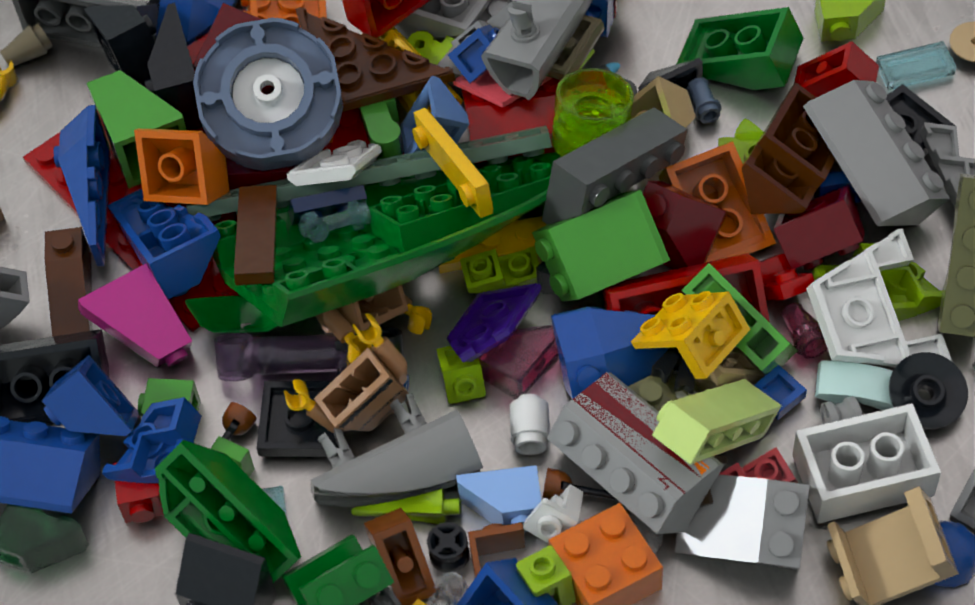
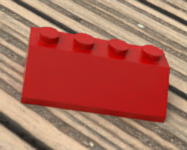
M582 70L575 74L570 83L552 78L540 86L530 100L520 97L503 108L462 89L464 110L467 112L469 126L467 127L469 141L547 126L552 147L544 149L543 154L575 150L615 128L609 88L603 70ZM520 153V154L510 155V156H508V158H509V159H512V158L515 157V156L523 155V154ZM486 160V161H481V162H476V163H474V164L484 163V162H487V160Z
M748 253L621 281L602 290L606 310L622 312L626 310L656 315L663 308L662 304L668 297L677 293L686 295L682 289L710 263L770 322L760 263L758 259Z

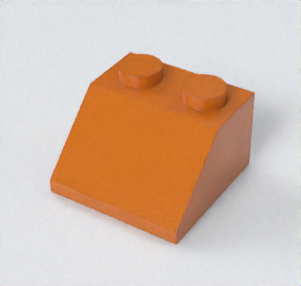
M141 128L134 130L144 201L209 205L230 192L226 157L203 131Z

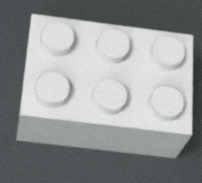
M913 403L797 430L795 433L792 456L802 483L810 485L808 499L818 524L907 503L904 492L918 486L921 487L928 497L935 496L941 471Z

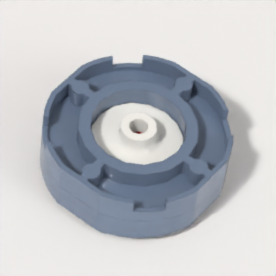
M268 18L239 23L215 38L216 43L209 49L203 59L200 58L193 80L199 119L206 135L215 146L233 162L261 171L299 165L323 150L334 136L343 111L335 58L325 42L320 37L317 39L311 33L300 28L298 23L281 18Z

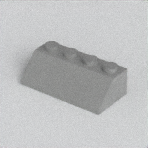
M853 80L808 101L803 106L877 226L919 225L950 199L943 189L944 183L942 179L931 170L924 159L923 149L911 139L905 129L906 124L903 118L893 111L886 100L887 94L878 83L875 81Z

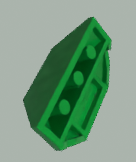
M183 440L155 467L156 478L159 480V493L164 517L185 538H187L189 533L264 557L273 583L300 559L301 554L285 512L227 454Z

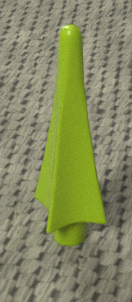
M442 488L395 501L354 507L351 513L353 516L379 517L402 508L412 521L440 524L446 522V515L461 514L462 507L460 498L445 499Z

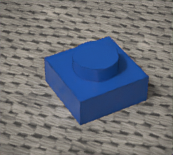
M780 365L754 384L755 387L782 405L775 417L777 420L806 398L807 389Z

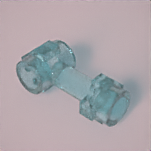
M355 200L348 202V209L346 211L320 218L314 211L305 213L301 217L298 227L303 237H308L314 243H319L327 238L330 230L351 224L355 231L364 229L365 224L371 223V215L365 201L359 203Z

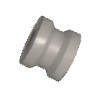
M854 396L844 398L842 403L834 404L829 401L821 404L820 412L823 424L862 415L860 405Z

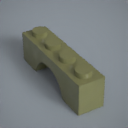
M960 173L954 212L951 253L942 291L937 326L940 333L975 337V175Z

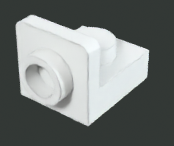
M569 484L560 496L555 494L550 500L547 498L542 499L525 519L523 528L548 543V539L570 529L578 523L584 492Z

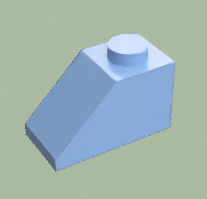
M537 465L456 475L461 503L492 524L509 525L523 523L524 525L525 519L542 500Z

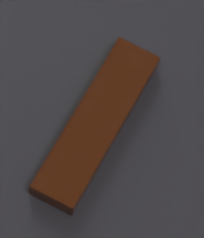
M277 185L239 187L234 262L235 285L272 284L275 282Z

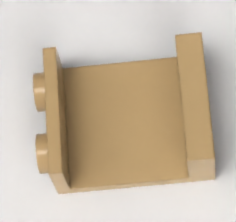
M920 486L904 492L909 506L845 532L835 521L827 524L832 538L827 541V546L834 562L841 564L844 576L839 577V582L849 601L854 600L858 605H882L959 574L933 503Z

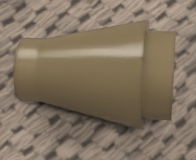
M37 23L33 27L28 25L12 42L0 50V53L8 65L12 61L13 65L16 66L48 54L47 50L52 48L53 44L39 23Z

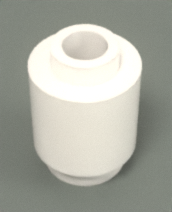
M536 394L520 395L510 404V440L515 445V451L520 454L537 455L543 453L546 450V444L549 442L547 439L550 432L549 404Z

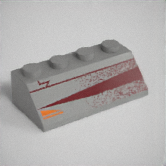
M607 372L564 405L547 439L656 534L685 532L724 465L714 456L690 465L653 437L652 434L659 423L657 421L659 411L615 375Z

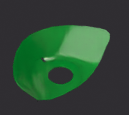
M242 296L204 297L185 300L187 307L199 325L213 333L268 332L279 326ZM252 323L247 326H244L243 328H241L240 326L241 324Z

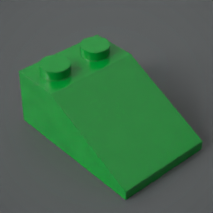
M789 7L695 19L676 64L700 58L703 62L702 78L751 90L785 87L804 37Z

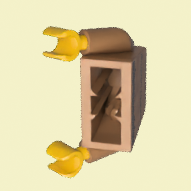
M400 285L372 297L316 315L315 317L322 325L325 333H333L341 343L348 344L347 360L349 363H352L367 348L372 350V344L361 342L359 337L355 335L356 333L352 327L354 323L359 330H367L371 323L365 316L366 313L371 314L378 324L384 323L398 315L406 314L410 316L407 329L412 333L421 335L424 329H430L432 312L424 306H413V301L404 294L403 287Z
M368 313L365 316L370 321L371 326L367 330H359L354 323L352 327L361 342L373 345L372 350L367 348L314 400L309 397L306 383L300 379L292 381L294 389L298 393L297 395H291L287 391H283L287 406L291 410L301 411L306 409L307 416L332 433H334V428L342 429L343 432L351 430L369 432L374 430L389 415L395 414L390 404L396 399L402 404L406 399V394H409L403 386L407 381L408 368L405 358L387 337H381V327L375 318Z

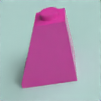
M147 264L78 299V309L81 315L154 366L159 367L167 363L168 367H171L189 356L186 351L190 350L192 339Z

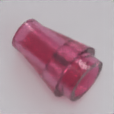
M792 303L785 307L781 316L786 323L792 344L798 350L796 353L806 359H814L825 353L827 346L818 321L800 303Z

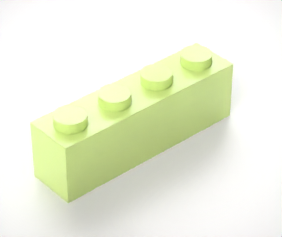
M742 379L713 389H707L700 393L690 394L677 400L668 401L657 415L659 423L652 436L691 465L763 438L782 405L746 379Z

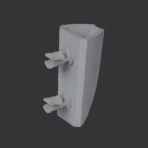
M512 0L513 8L507 7L510 14L509 19L481 55L488 72L496 83L508 95L514 94L530 100L573 36L593 0Z
M409 393L406 394L405 399L409 414L398 399L390 404L405 434L359 457H354L342 433L343 430L334 428V436L338 448L334 446L326 433H323L318 438L333 469L310 480L311 493L314 500L321 505L341 507L373 505L457 485L456 475L481 472L480 469L483 466L468 429L457 410L426 423L414 400L413 394Z

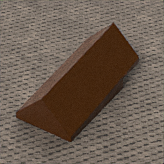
M796 82L787 93L742 166L751 214L803 213L807 209L817 188L825 181L836 160L803 107L808 101L816 97Z

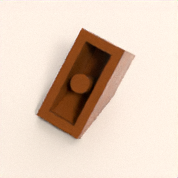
M402 508L363 523L371 545L376 546L395 582L389 588L401 605H412L417 599L422 601L438 594L412 521Z

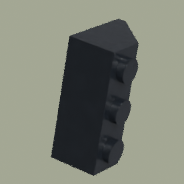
M102 329L1 344L0 416L12 421L26 423L34 421L52 422L44 411L46 405L42 402L43 398L56 381L88 355L109 377V364Z

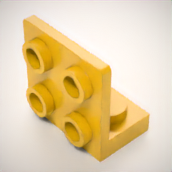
M704 291L699 294L688 295L677 293L668 297L662 304L663 308L653 318L641 325L640 332L631 343L635 349L677 347L695 379H707L751 329L729 291L715 293Z

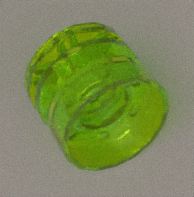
M597 68L579 69L565 75L558 83L555 95V116L551 139L555 151L562 157L631 120L634 100L631 85L622 76L609 70Z

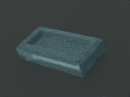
M944 41L885 54L876 58V63L879 65L878 71L888 90L896 89L901 84L909 86L955 75L956 65Z

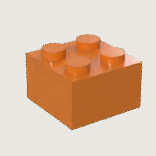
M621 503L548 539V544L552 545L572 575L575 603L577 605H633L662 589L663 566Z

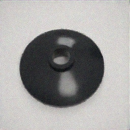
M921 352L904 358L895 367L889 380V396L894 408L913 403L923 429H939L952 424L961 416L968 401V387L964 375L952 361L939 354ZM921 389L926 390L930 394V400L922 399L918 391Z

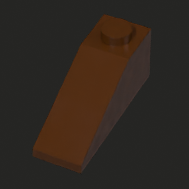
M82 227L45 231L44 262L52 337L92 331V322L81 315L78 309V299L92 292L91 250Z

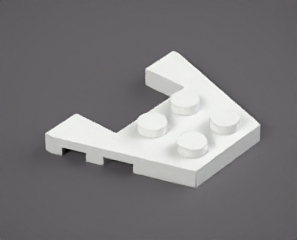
M902 228L895 230L888 237L871 245L856 257L847 260L812 282L806 288L831 360L896 367L904 358L912 354L930 352L944 356L952 361L942 334L906 341L880 273L883 270L907 266L914 260Z

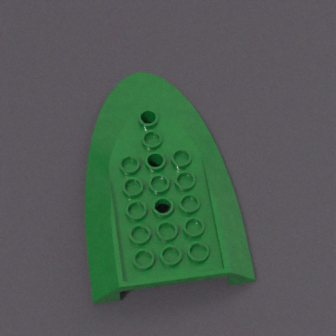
M559 151L533 157L518 155L499 164H487V162L472 163L489 183L493 214L480 218L471 206L466 207L463 204L458 189L442 169L437 170L435 176L425 179H416L415 175L402 177L401 182L391 186H380L379 182L365 185L367 200L364 209L357 216L348 219H339L338 216L324 218L323 222L314 226L306 227L302 226V223L292 225L288 213L289 206L277 209L275 282L272 284L235 285L234 262L237 222L234 220L222 221L214 225L221 237L212 256L224 283L280 327L403 285L437 266L453 260L457 255L483 242L547 200L546 196L553 161L570 152Z

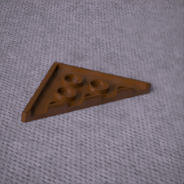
M296 8L300 28L311 33L317 39L320 37L335 58L343 101L342 112L423 90L431 76L440 78L444 84L456 81L453 69L450 67L442 68L430 63L429 59L407 50L400 51L388 46L387 42L365 33H362V35L348 30L346 25L326 17L319 18L311 15L304 8Z

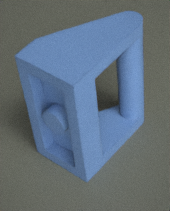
M436 76L429 78L400 125L404 154L426 150L425 148L420 149L417 146L412 133V129L416 127L413 112L422 108L428 109L429 105H431V114L456 144L469 126L467 112L442 80Z

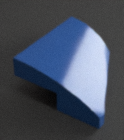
M185 397L152 403L142 416L137 428L130 432L123 441L128 447L127 451L116 465L107 463L103 468L102 474L107 479L115 481L159 483L158 478H156L155 467L183 440L194 443L201 414Z

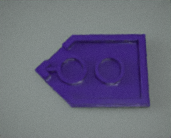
M540 283L478 293L446 338L461 361L471 362L507 341L537 300L542 289Z

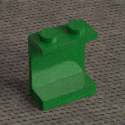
M352 534L281 576L296 605H358L395 583L376 546L371 545L362 550L356 536Z

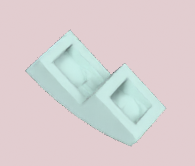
M821 360L818 363L815 397L837 404L842 403L846 397L854 396L859 403L880 410L894 408L889 396V380L893 370L862 363Z

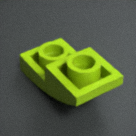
M534 246L498 257L496 249L460 259L469 293H480L537 283L536 267L539 265Z

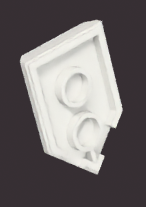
M356 140L349 142L347 146L333 150L332 155L330 149L322 150L316 156L303 161L287 174V178L295 186L351 180L377 159L382 152L381 146L372 143L367 147L366 142Z

